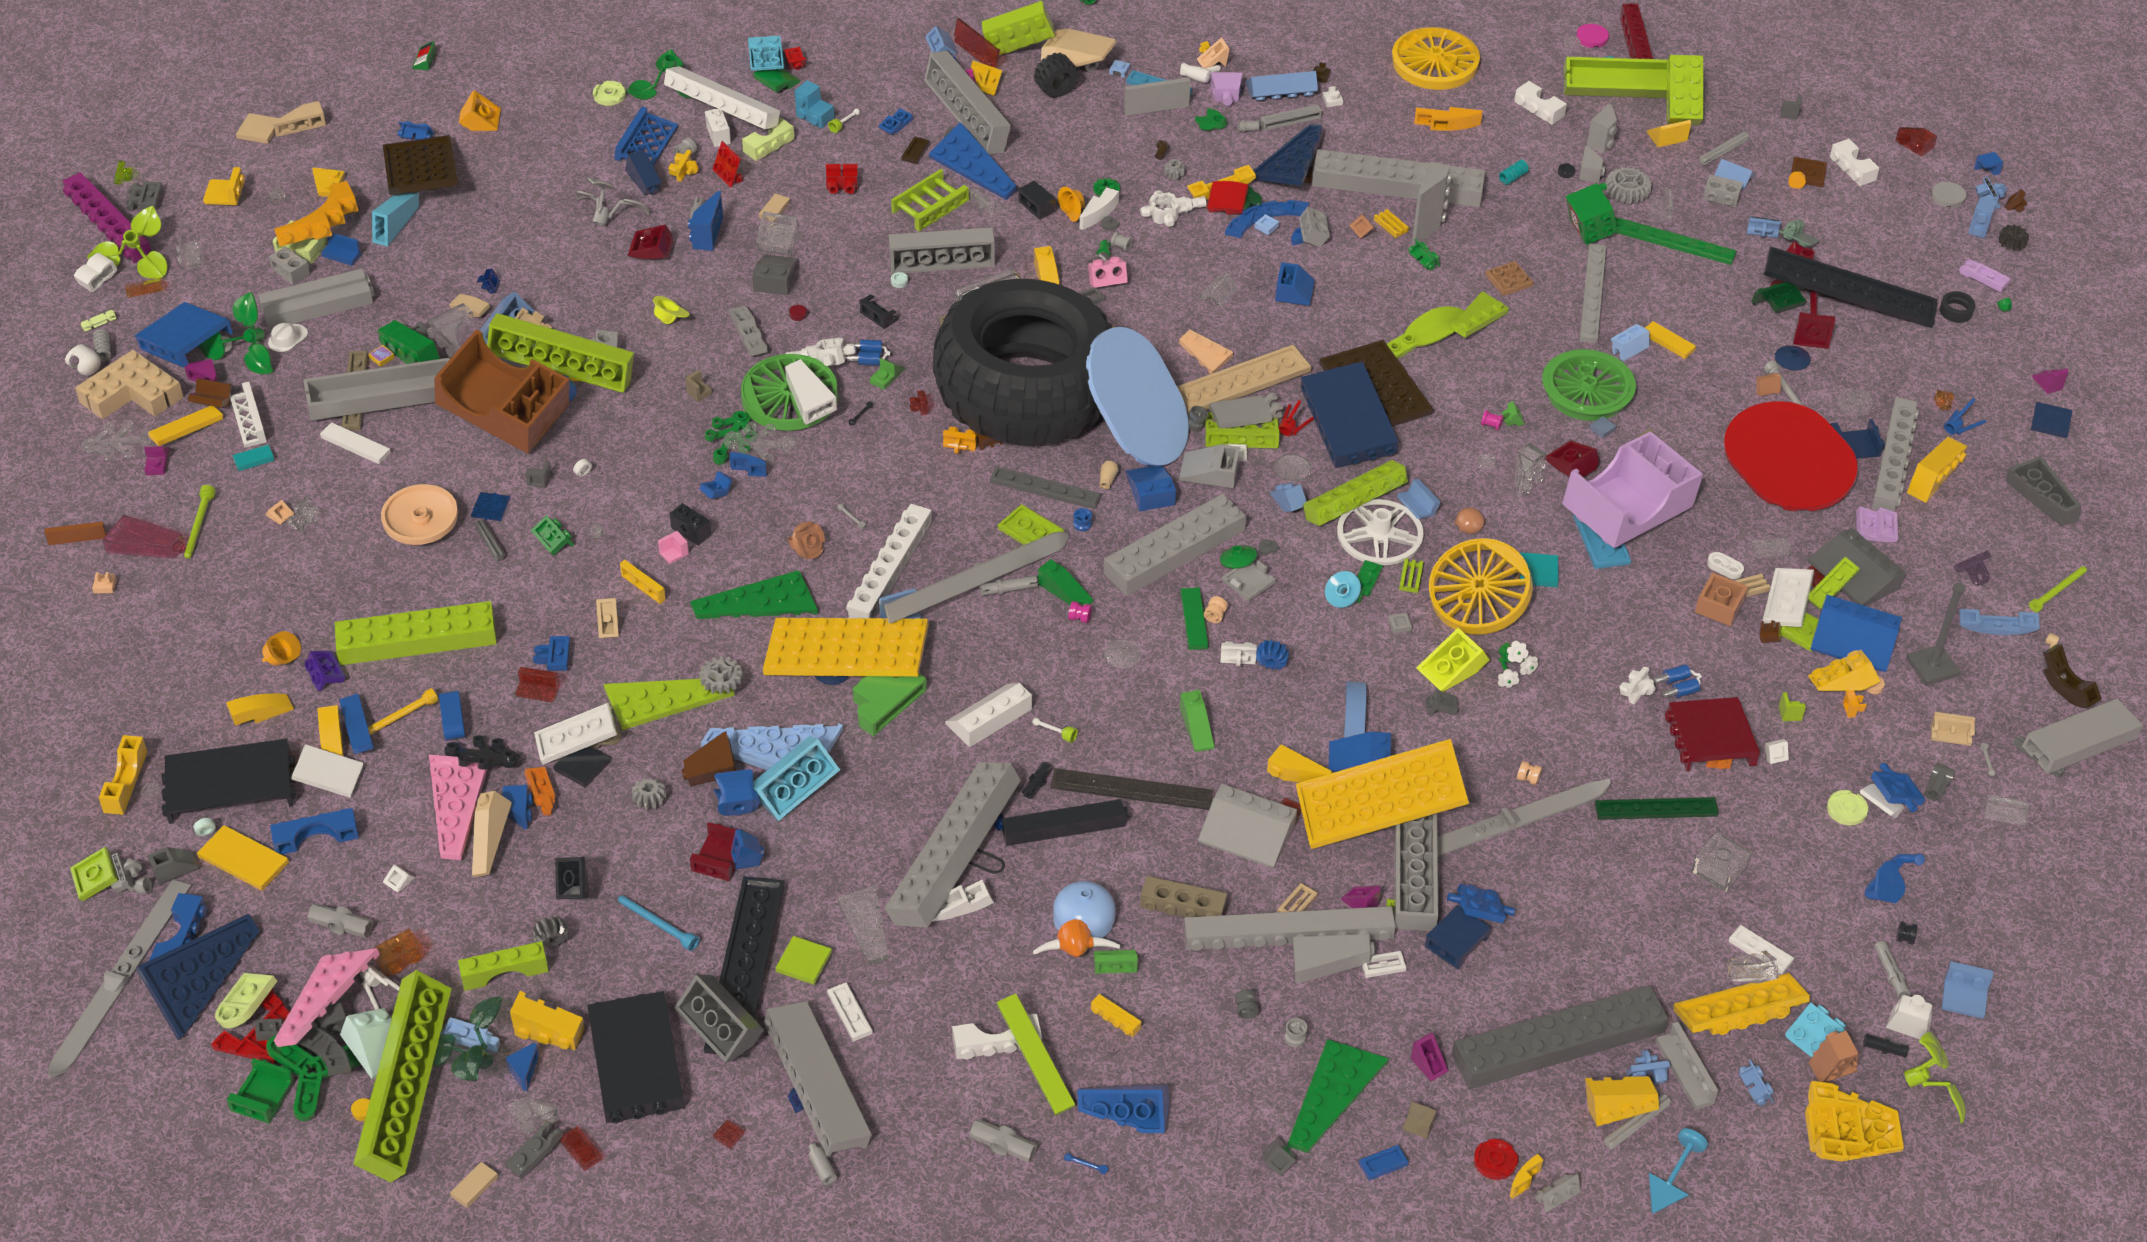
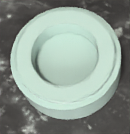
M903 272L894 273L891 276V284L896 288L907 286V274Z
M203 818L194 824V830L198 836L211 834L216 829L212 818Z

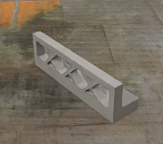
M1679 1022L1672 1023L1670 1033L1656 1037L1655 1042L1665 1060L1669 1061L1672 1072L1694 1110L1713 1105L1718 1089Z

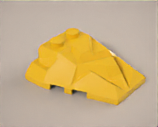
M1811 1081L1808 1092L1809 1104L1805 1110L1810 1151L1815 1152L1816 1156L1820 1159L1842 1162L1901 1152L1904 1149L1897 1110L1873 1100L1870 1103L1858 1099L1859 1094L1852 1092L1849 1095L1839 1091V1086L1835 1084Z

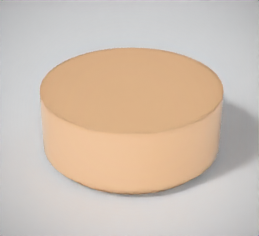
M1878 676L1880 682L1865 690L1871 694L1881 693L1885 685L1884 680Z

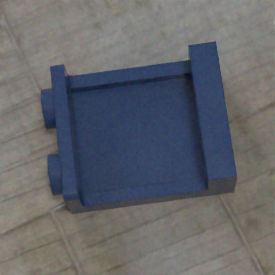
M1456 905L1426 935L1425 947L1458 970L1463 965L1464 958L1482 940L1485 942L1488 940L1490 927L1476 917L1465 915L1463 909Z

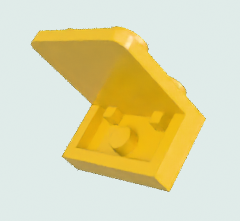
M241 167L233 168L230 180H210L203 198L204 204L237 205L243 185L245 184V175L242 174Z

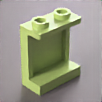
M275 237L273 245L275 252L286 246L291 251H295L302 259H306L309 264H312L328 245L327 237L317 240L310 238L280 247L277 237Z

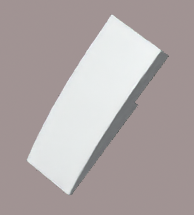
M1106 187L1100 198L1093 196L1080 215V229L1083 230L1091 227L1108 216L1119 204V191Z
M983 880L964 889L961 885L952 889L932 922L968 914L993 904L994 901Z

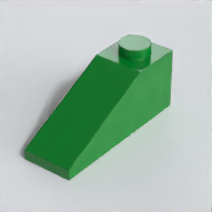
M1052 559L1048 560L1038 569V585L1067 604L1071 605L1072 601H1076L1083 607L1085 604L1090 605L1093 603L1092 597L1073 576Z

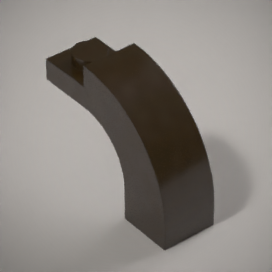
M2056 644L2043 652L2047 668L2043 670L2052 688L2064 699L2075 706L2086 708L2102 700L2095 681L2082 680L2071 670L2063 645Z

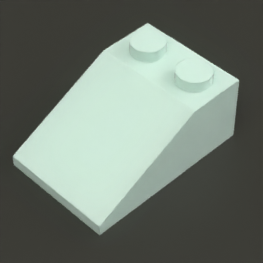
M385 1008L348 1015L340 1033L371 1079L377 1076L392 1019Z

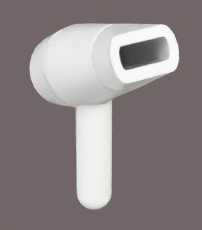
M1182 63L1180 75L1187 76L1197 82L1208 83L1211 79V72H1219L1221 67L1216 65L1203 68Z

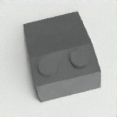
M764 255L754 269L752 276L753 291L788 295L798 258Z

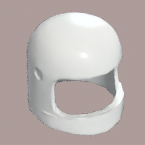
M80 344L69 351L66 355L65 363L73 369H78L80 374L90 376L99 370L101 359L88 346ZM75 355L80 359L78 364H71L72 356Z

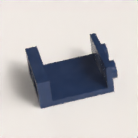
M1869 419L1866 430L1842 432L1838 422L1830 424L1851 447L1856 459L1881 457L1882 450L1885 448V442L1881 439L1879 428L1875 425L1873 419Z

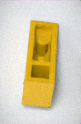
M1051 246L1034 248V266L1038 279L1059 284Z
M1282 744L1268 759L1267 772L1284 781L1304 782L1332 773L1331 770Z

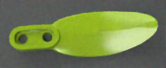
M1453 306L1431 309L1415 319L1408 326L1404 334L1387 343V346L1398 359L1416 347L1430 345L1442 340L1455 332L1451 329L1452 325L1464 310Z

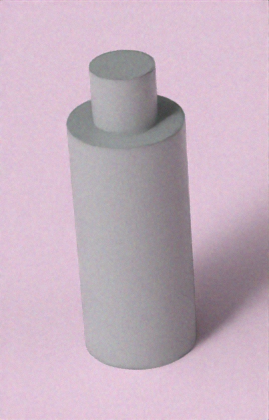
M812 1143L808 1147L810 1150L808 1156L822 1184L828 1185L835 1182L837 1175L823 1148L818 1147L816 1143Z

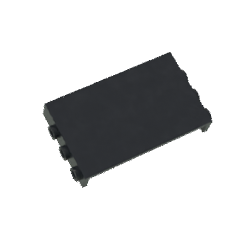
M287 738L164 756L165 773L161 774L163 786L165 785V789H162V799L165 801V805H162L163 817H167L169 824H173V813L287 797L289 807L293 806V798H296L295 786H292V783L296 781L292 780L294 770L292 771L291 767H295L294 756L291 755Z
M664 991L639 994L633 997L617 998L611 1001L587 1005L606 1123H619L627 1119H641L648 1115H663L666 1112L685 1109Z

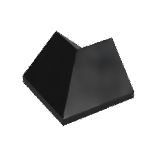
M585 857L555 858L556 899L589 898Z

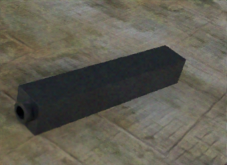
M1122 799L1002 818V832L1006 846L1125 827L1129 813L1127 806H1123Z

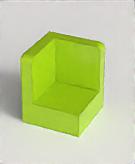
M1783 692L1779 703L1782 721H1802L1806 708L1805 703L1789 701L1787 692Z

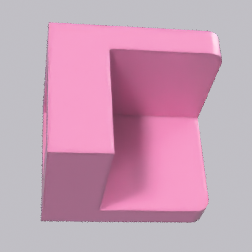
M678 531L658 540L659 553L668 563H673L689 554L687 541Z

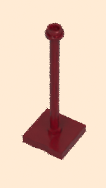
M1810 290V313L1799 312L1793 345L1829 349L1835 316L1817 314L1816 291Z

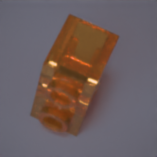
M410 929L374 947L380 953L378 958L374 960L386 977L399 973L403 968L417 963L424 957L422 945Z

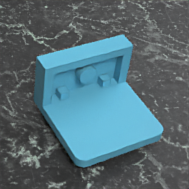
M1810 1002L1788 1029L1785 1036L1806 1054L1813 1057V1052L1819 1049V1045L1826 1040V1036L1829 1033L1846 1031L1844 1029L1846 1025L1838 1018L1831 1019L1828 1016L1829 1011L1820 1004L1816 1007Z

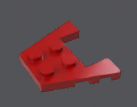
M271 989L260 1004L261 1007L269 1011L263 1019H283L285 1021L290 1013L280 998L275 995L273 989ZM255 1027L242 1040L224 1030L211 1043L212 1049L250 1059H263L272 1064L277 1063L267 1053L266 1044L268 1040L257 1041Z

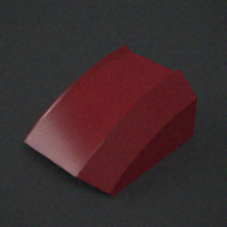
M667 225L636 231L627 256L652 260L669 258L674 242L672 233Z
M1572 440L1544 457L1554 468L1569 477L1571 471L1578 469L1579 474L1584 477L1590 472L1595 471L1599 463L1596 448Z

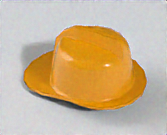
M1069 187L1060 188L1058 192L1059 206L1072 222H1076L1080 218L1081 209L1085 207L1084 197L1077 189H1070Z
M281 631L269 637L262 649L264 656L262 662L267 661L273 666H280L291 662L301 653L299 640L288 631Z

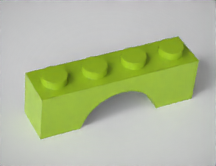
M542 941L458 960L464 991L485 987L491 978L504 972L516 971L525 974L527 977L548 972Z

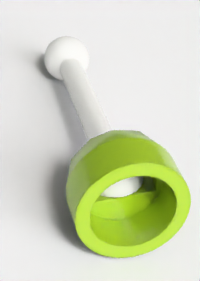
M854 109L853 113L842 120L832 119L828 122L829 130L833 133L839 132L842 129V123L854 115H859L860 110Z
M1034 718L1032 721L1035 726L1041 725L1061 733L1063 740L1073 743L1077 738V728L1067 726L1060 729L1041 722L1039 718Z

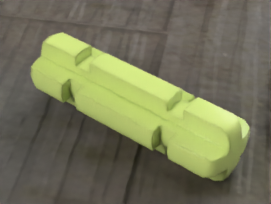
M113 310L105 312L106 314L102 313L90 318V321L85 320L81 322V327L87 332L92 330V327L96 328L108 323V320L110 322L115 320L116 315Z

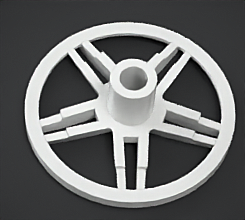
M1373 499L1341 515L1337 526V536L1344 550L1354 558L1363 562L1367 560L1380 565H1393L1401 563L1405 558L1409 559L1417 553L1423 541V526L1420 520L1407 507L1389 500ZM1387 505L1395 509L1389 511L1385 508H1379L1372 513L1370 510H1366L1364 506ZM1352 512L1366 526L1354 529L1352 532L1343 533L1344 522ZM1405 513L1414 521L1418 536L1411 535L1407 531L1394 527ZM1374 539L1376 557L1360 553L1349 543ZM1388 540L1413 546L1401 555L1387 558ZM1378 543H1383V558H1379Z

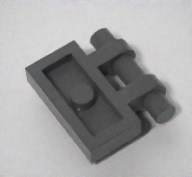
M144 182L143 186L134 183L129 191L130 196L127 198L126 208L131 211L138 205L139 209L153 206L156 210L163 188L162 183Z

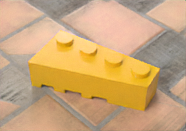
M1950 437L1943 440L1918 463L1907 493L1927 503L1953 470H1956L1959 463L1964 462L1967 457L1965 452L1968 446Z

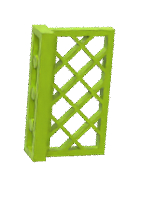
M1208 412L1205 420V447L1221 444H1246V448H1278L1279 446L1278 418H1272L1273 421L1270 423H1258L1263 426L1261 428L1256 426L1258 424L1245 425L1244 427L1219 428L1216 421L1210 420L1214 419L1211 412Z

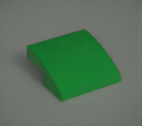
M784 69L757 70L753 73L756 80L775 92L784 87L789 90L800 83L798 78Z

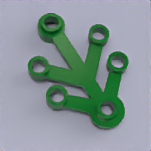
M736 411L732 417L725 419L714 417L712 419V427L714 429H721L722 426L733 424L728 429L716 432L708 429L705 432V439L709 442L726 437L721 447L713 453L712 460L715 464L723 465L727 462V451L733 440L736 441L740 453L748 454L750 452V444L744 442L739 433V429L742 428L748 442L756 441L757 432L751 430L748 424L750 422L748 413Z

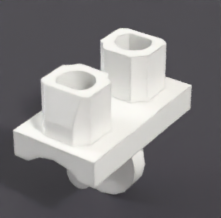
M1226 641L1221 644V663H1236V666H1240V664H1255L1257 645L1248 642L1234 644L1233 642Z
M1643 667L1640 672L1632 670L1629 674L1630 683L1623 682L1620 685L1621 695L1628 696L1629 702L1635 704L1642 695H1651L1655 691L1654 681L1648 676V667Z

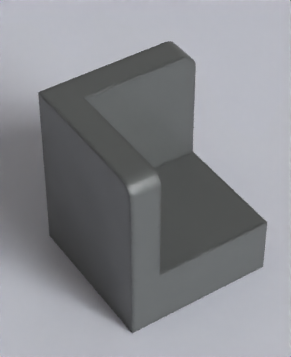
M1798 94L1796 102H1782V118L1798 119L1801 95Z
M546 460L543 469L527 468L525 473L527 486L546 488L552 474L550 461Z
M1278 1138L1262 1152L1264 1162L1279 1176L1296 1161L1292 1150Z

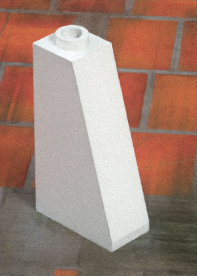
M801 359L785 366L787 383L806 425L837 410L836 396Z

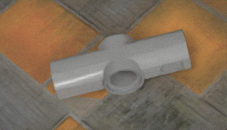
M312 904L309 909L308 921L326 926L333 933L342 935L346 932L366 938L372 932V920L353 915L345 907L333 909L320 904Z
M979 1119L974 1121L969 1133L970 1138L989 1145L993 1152L1002 1156L1009 1154L1028 1163L1033 1159L1037 1149V1144L1017 1136L1011 1128L1007 1126H1000L998 1128Z

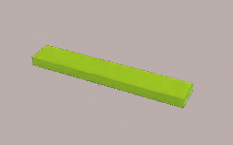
M1015 993L998 1001L996 1005L1054 1115L1057 1116L1075 1107L1073 1099L1017 994Z

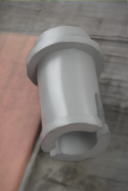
M1241 120L1238 122V131H1242V133L1245 131H1259V121Z

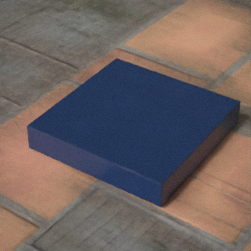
M2036 402L2030 430L2067 438L2073 410Z

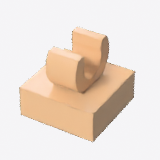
M96 572L92 588L93 592L113 593L116 583L115 574H110L109 572L99 574V572Z

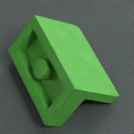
M1135 950L1094 951L1095 974L1137 972L1138 959Z

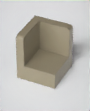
M700 370L685 378L686 392L697 402L712 394V389L702 382Z
M1411 1102L1403 1130L1427 1139L1435 1121L1436 1110Z

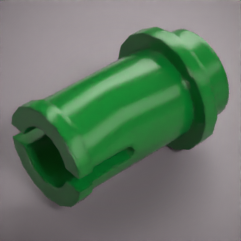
M1108 240L1100 242L1096 255L1100 252H1105L1110 257L1109 249L1111 244L1110 242L1107 244Z

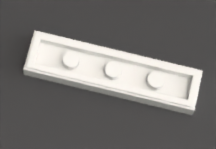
M332 422L320 433L322 439L377 464H381L391 454L390 448Z

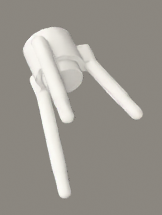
M368 965V968L360 973V977L364 980L361 985L365 988L375 1010L380 1008L370 986L376 987L383 983L385 986L390 985L398 991L400 989V986L387 978L373 965Z

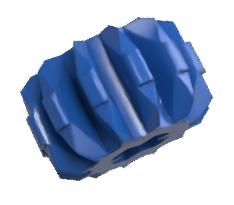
M1273 639L1271 641L1264 640L1263 643L1259 644L1256 660L1259 661V665H1264L1265 669L1271 668L1274 670L1276 668L1281 670L1288 662L1289 649L1286 648L1285 644H1280V641L1276 642Z

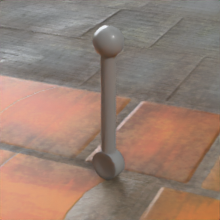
M843 504L838 505V510L843 511L845 514H847L853 521H855L858 524V527L860 529H864L866 527L865 522H860L855 516H853L848 510L845 509V506Z
M1982 743L1980 749L1985 755L1989 768L1988 775L1993 777L1996 775V771L1992 767L1987 751L1989 746L1986 743Z

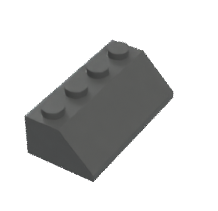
M696 974L674 1007L725 1063H729L750 1049L764 1030L713 975Z

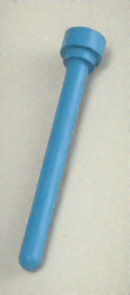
M623 895L618 897L619 903L679 939L683 948L693 951L698 946L700 939L695 934L683 933Z

